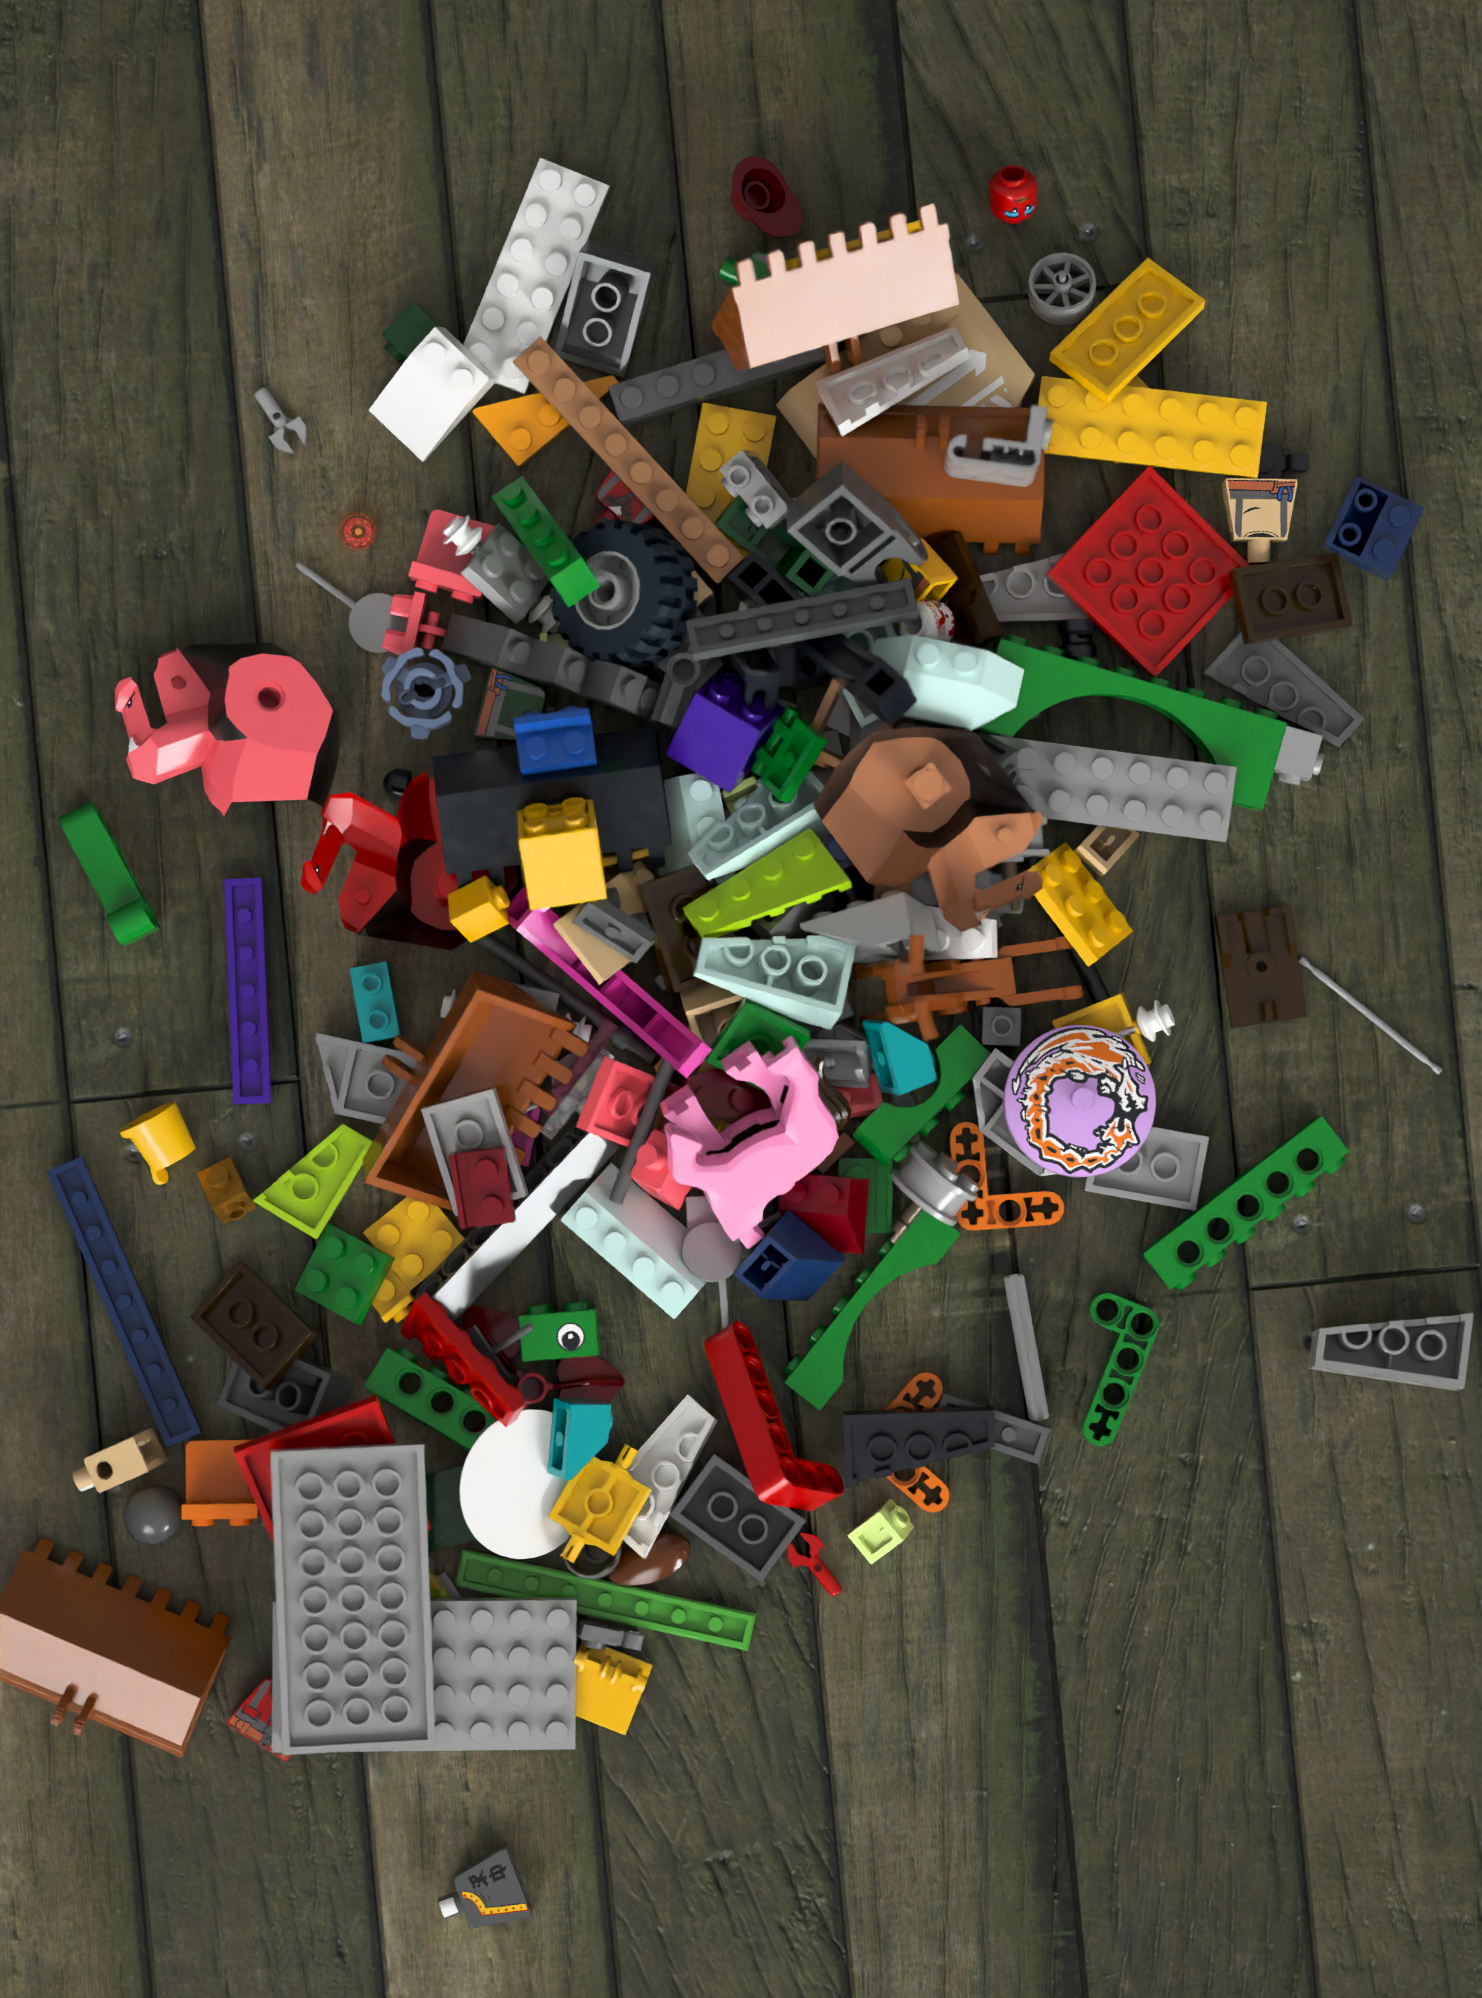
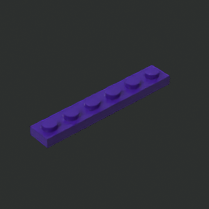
M263 878L224 879L233 1104L272 1103Z

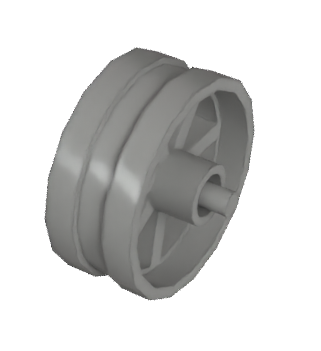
M1055 253L1040 259L1031 270L1028 280V297L1030 307L1039 318L1047 323L1056 325L1074 324L1085 318L1093 309L1096 298V278L1094 270L1086 260L1070 253ZM1070 272L1077 274L1079 277L1072 279ZM1042 277H1045L1051 284H1037V282ZM1088 284L1090 292L1087 294L1075 288ZM1037 294L1051 295L1044 302L1038 297ZM1071 298L1080 301L1077 304L1070 306Z

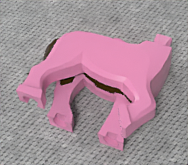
M792 1035L782 1042L786 1049L776 1056L771 1051L761 1056L749 1040L721 1060L725 1072L734 1079L752 1082L762 1088L769 1097L771 1108L758 1110L746 1115L720 1133L700 1107L688 1084L659 1104L664 1117L674 1123L668 1122L664 1125L668 1146V1168L675 1181L680 1184L701 1188L731 1240L735 1241L739 1238L747 1249L765 1237L758 1223L763 1219V1209L767 1203L775 1196L789 1192L794 1187L795 1182L817 1167L832 1152L838 1139L837 1132L843 1129L851 1116L852 1110L848 1100L825 1076V1058L820 1056L806 1058Z

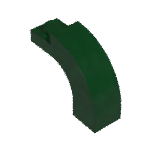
M738 495L736 498H733L714 522V525L737 542L749 554L753 551L776 569L789 584L809 597L817 596L834 572L796 538L778 525L774 528H766L764 525L757 527L746 514L745 509L748 505L742 497Z

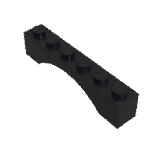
M754 551L727 577L738 598L749 608L803 599L776 569ZM843 633L792 642L796 648L890 727L917 702L907 679L882 658L864 650Z

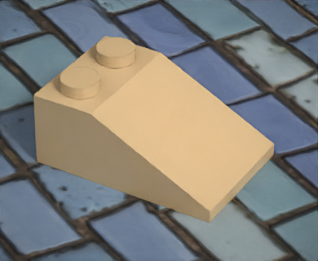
M641 860L633 864V871L620 873L605 884L606 889L617 887L621 901L620 909L628 915L645 913L636 885L654 879L653 874ZM581 902L556 921L553 926L600 985L632 961L573 923L577 913L586 903ZM653 941L649 948L655 945V941Z

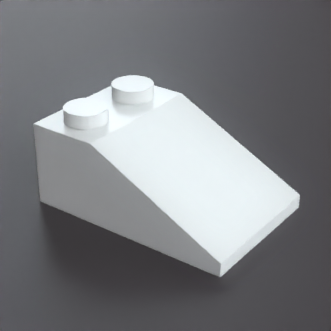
M434 327L409 355L370 407L369 411L424 462L494 385L498 378L445 327Z

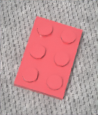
M605 1056L596 1073L595 1081L586 1103L582 1107L576 1127L628 1147L655 1076ZM669 1082L663 1099H667L682 1087Z

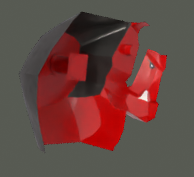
M426 770L414 778L403 792L397 818L352 792L330 795L320 813L323 817L322 834L311 861L304 862L300 883L304 890L316 895V892L323 888L341 845L349 843L357 851V854L338 898L341 910L340 918L344 928L361 936L450 951L468 942L464 935L450 922L448 894L458 890L456 874L446 875L435 781L433 778H429ZM520 865L503 867L506 882L504 890L510 902L525 886L522 882ZM488 869L471 871L473 882L485 875L489 878Z

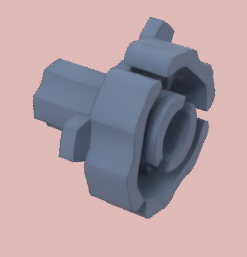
M415 647L402 653L397 659L389 656L381 667L385 673L381 697L387 703L393 701L391 688L395 680H397L396 694L398 702L404 711L413 717L402 715L394 705L389 708L390 716L405 727H409L413 739L428 740L431 730H436L450 724L453 720V715L450 711H447L437 719L431 718L439 716L448 708L452 699L453 687L455 688L456 695L452 708L456 710L461 709L464 705V684L472 679L466 664L455 665L449 657L438 649L431 650L429 656L442 662L447 672L439 666L427 662L416 663L406 669L405 666L411 660L425 657L424 651L419 647ZM429 685L435 693L434 696L421 697L417 693V689L419 687L425 688Z

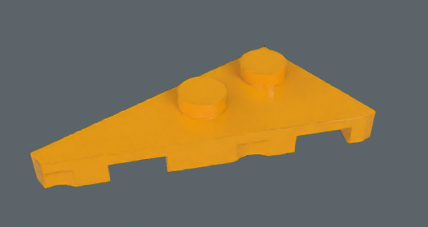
M611 375L583 383L601 400L609 393L608 386L619 382ZM541 393L477 407L472 411L474 416L518 468L523 466L570 426Z

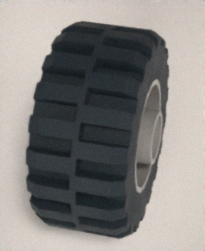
M619 519L590 525L587 529L588 532L581 531L572 541L574 543L573 546L585 561L600 587L569 608L555 588L551 587L550 599L555 601V607H552L551 610L554 620L560 622L557 629L561 637L569 640L568 645L572 650L586 655L593 662L597 659L626 668H642L649 666L652 661L659 662L668 656L667 649L675 650L681 644V634L683 632L688 633L686 621L690 619L692 611L696 612L698 601L694 600V591H698L697 578H692L691 572L695 571L691 558L684 557L686 554L685 548L679 541L673 540L671 534L664 530L656 529L653 526Z

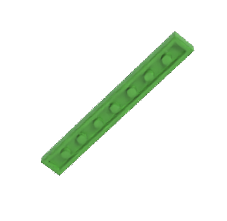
M466 1548L462 1549L454 1585L506 1598L576 1597L577 1613L746 1651L749 1649L756 1612L638 1586L619 1585L611 1580L602 1578H581L570 1571Z

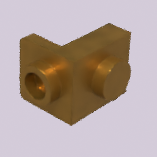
M231 1156L197 1173L212 1210L223 1224L239 1220L256 1208L255 1202H253L252 1197L247 1192L238 1168Z

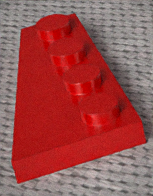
M426 1292L415 1299L400 1333L408 1340H411L413 1337L417 1338L424 1345L422 1353L432 1362L439 1358L446 1364L448 1376L458 1385H465L467 1383L471 1387L472 1398L501 1424L508 1427L516 1421L525 1405L517 1388L505 1382L497 1373L496 1366L491 1359L480 1354L472 1345L470 1336L463 1329L455 1326L448 1318L445 1308L438 1301H433Z

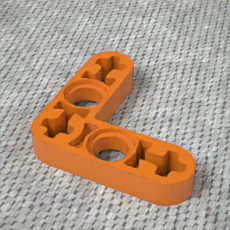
M961 1122L952 1128L949 1136L950 1157L959 1165L955 1171L959 1173L960 1169L966 1165L975 1166L980 1173V1179L977 1184L980 1186L979 1190H982V1198L977 1197L974 1200L975 1207L982 1209V1216L976 1218L975 1224H969L968 1218H962L961 1212L968 1209L967 1200L956 1214L957 1222L961 1227L975 1231L1054 1224L1061 1219L1064 1213L1063 1200L1052 1191L988 1195L983 1133L972 1122ZM967 1127L971 1134L977 1135V1141L971 1142L970 1150L971 1154L979 1152V1161L972 1159L956 1161V1154L964 1155L963 1144L956 1143V1136L962 1134V1128ZM1031 1197L1030 1205H1041L1043 1198L1049 1197L1051 1203L1057 1204V1211H1052L1051 1218L1048 1219L1044 1218L1042 1212H1030L1033 1220L1025 1221L1027 1208L1023 1199ZM1005 1200H1014L1020 1207V1214L1014 1221H1005L999 1215V1206Z
M923 1371L917 1373L884 1410L894 1409L898 1406L915 1409L912 1403L902 1398L906 1393H909L912 1399L919 1392L916 1383L920 1379L925 1383L930 1379L935 1382L932 1386L935 1392L934 1396L930 1398L928 1395H924L917 1402L919 1405L924 1406V1408H932L942 1396L943 1387L940 1379L932 1372ZM926 1466L915 1469L913 1477L909 1480H899L895 1477L894 1473L891 1476H887L894 1485L927 1512L941 1511L949 1501L947 1486ZM922 1472L928 1475L927 1478L922 1480L923 1483L931 1489L936 1486L941 1488L938 1494L942 1499L938 1504L934 1501L926 1504L923 1501L926 1495L918 1486L914 1493L908 1489L918 1481Z

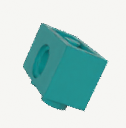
M382 962L349 968L362 1042L370 1043L392 1039L397 1034L403 1036L390 963Z

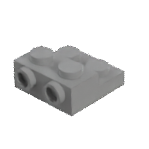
M741 450L719 469L724 475L721 483L734 498L738 495L742 497L748 505L745 512L757 527L764 525L766 528H774L783 519H787V505L793 499L754 451Z

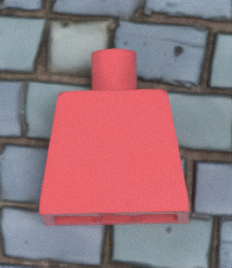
M655 1128L651 1132L646 1144L638 1149L636 1154L637 1161L630 1177L647 1194L680 1211L685 1197H687L692 1186L675 1181L668 1168V1146L665 1129Z

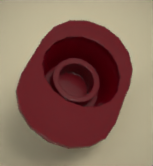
M747 157L739 162L733 172V186L731 189V202L739 216L745 220L752 221L761 231L770 236L779 238L793 236L800 230L803 223V209L785 182L782 174L773 163L762 157Z

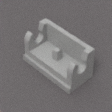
M809 1039L802 1049V1053L806 1058L816 1056L825 1058V1076L834 1087L869 1088L872 1058L865 1041Z

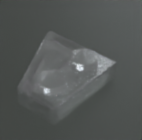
M604 1048L540 1131L550 1140L555 1137L574 1111L581 1115L582 1107L586 1103L589 1091L595 1081L596 1073L604 1057L615 1058Z

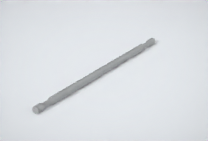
M1302 956L1298 962L1301 965L1310 969L1317 978L1411 1054L1430 1066L1437 1075L1443 1070L1320 969L1311 965L1305 957Z

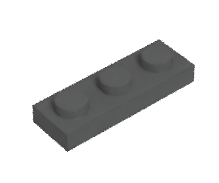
M943 1391L937 1408L985 1407L986 1405ZM994 1408L995 1447L991 1449L1039 1464L1050 1427Z

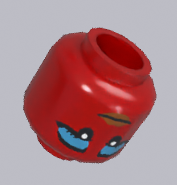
M1009 165L1001 168L991 177L988 184L989 207L991 213L996 218L1006 223L1017 224L1035 213L1038 205L1037 182L1034 175L1024 167Z

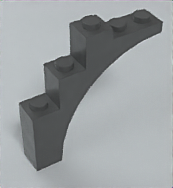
M452 613L440 649L472 662L496 667L503 671L579 695L677 732L676 728L651 720L662 685L647 679V676L621 665L602 662L597 659L594 662L590 661L586 655L572 649L534 639L508 627Z

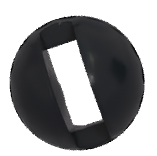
M394 769L387 773L383 780V787L386 793L393 798L402 799L403 792L412 781V771Z

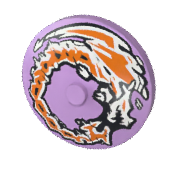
M1070 1025L1041 1035L1018 1055L1012 1064L1005 1082L1003 1108L1005 1120L1014 1141L1034 1163L1059 1175L1090 1177L1108 1172L1120 1166L1138 1151L1146 1140L1154 1120L1156 1095L1153 1079L1145 1061L1126 1040L1099 1027Z

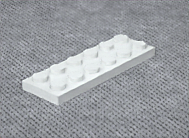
M542 158L537 163L463 344L498 378L495 382L496 384L523 395L526 394L530 381L513 364V361L540 336L547 343L570 287L579 250L589 240L610 189L607 184Z

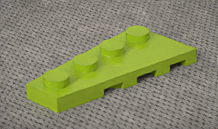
M808 828L683 907V910L702 939L717 938L750 926L752 920L766 915H770L772 918L785 913L784 909L804 901L810 904L822 899L821 895L837 889L842 892L853 887L850 879L813 830Z

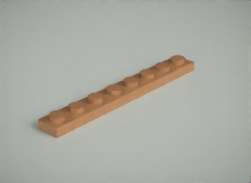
M541 336L513 361V364L672 537L682 544L686 552L717 585L745 560L744 556Z

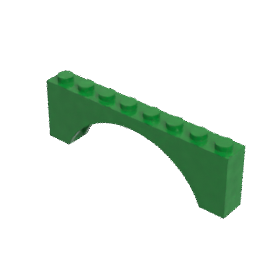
M1006 635L1005 640L998 639L994 641L991 652L1024 669L1016 708L1009 712L1006 711L992 721L976 728V730L1009 738L1041 711L1068 699L1084 696H1108L1131 700L1148 706L1178 725L1197 745L1207 763L1237 767L1232 804L1253 811L1263 810L1287 726L1286 722L1277 720V713L1261 708H1256L1255 713L1241 709L1243 703L1228 698H1221L1220 703L1206 699V692L1194 688L1185 687L1184 692L1170 688L1171 682L1156 677H1150L1148 682L1134 678L1135 671L1123 667L1114 666L1113 671L1099 668L1100 661L1089 657L1078 656L1077 661L1063 657L1064 651L1055 647L1042 645L1041 650L1027 646V639L1018 636Z

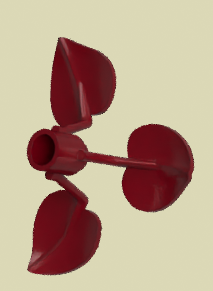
M471 1306L467 1310L462 1324L464 1331L476 1324L491 1348L520 1330L519 1322L510 1314L478 1306ZM521 1338L496 1354L505 1367L518 1378L515 1387L525 1403L522 1411L527 1408L528 1404L538 1403L543 1400L548 1390L561 1389L559 1398H594L609 1403L625 1384L622 1375L612 1365L595 1356L565 1358L560 1361L557 1366L558 1383H547L545 1378L537 1373L524 1374L522 1370H519L508 1359L516 1356L521 1351ZM486 1420L477 1424L472 1432L481 1431L485 1427Z

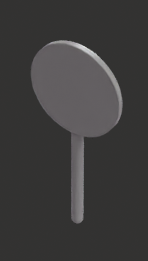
M296 563L295 566L298 570L352 608L348 623L350 634L354 641L364 650L373 653L388 652L382 648L386 628L406 633L408 619L390 615L393 596L384 593H373L355 602L303 563Z
M780 1210L758 1223L761 1229L782 1217ZM712 1222L700 1224L694 1227L683 1241V1262L688 1271L700 1280L718 1282L727 1279L736 1271L741 1261L740 1239L737 1238L735 1241H732L721 1224Z

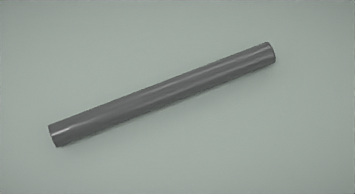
M662 1058L608 1198L618 1204H623L632 1181L630 1176L637 1161V1151L647 1142L660 1108L659 1104L664 1098L675 1069L664 1058Z

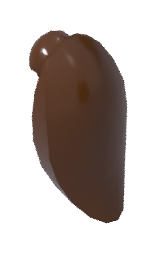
M658 1534L646 1559L642 1558L630 1547L620 1556L618 1565L609 1573V1578L616 1584L630 1586L659 1581L671 1575L687 1560L691 1550L690 1542L679 1534Z

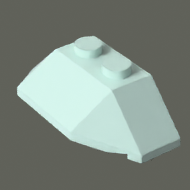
M916 635L875 639L872 654L882 658L907 679L917 699V702L901 717L972 731L992 721L1006 711L1013 710L1017 706L1024 669L988 650Z

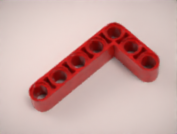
M735 1321L708 1337L704 1342L705 1351L752 1488L758 1498L766 1504L813 1511L842 1495L844 1492L843 1480L833 1466L795 1458L754 1338L749 1329L743 1323Z

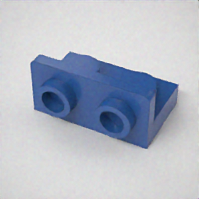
M572 706L563 708L560 712L547 714L529 712L522 717L513 719L521 775L597 765L592 722L588 708L581 709Z

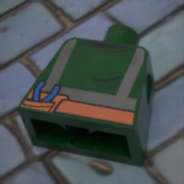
M491 666L473 732L474 738L517 743L513 719L522 717L523 711L528 710L545 714L547 712L545 706L548 692Z

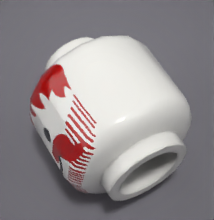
M921 600L917 602L918 619L899 622L901 636L916 635L949 642L955 630V618L952 610L946 604L936 600Z

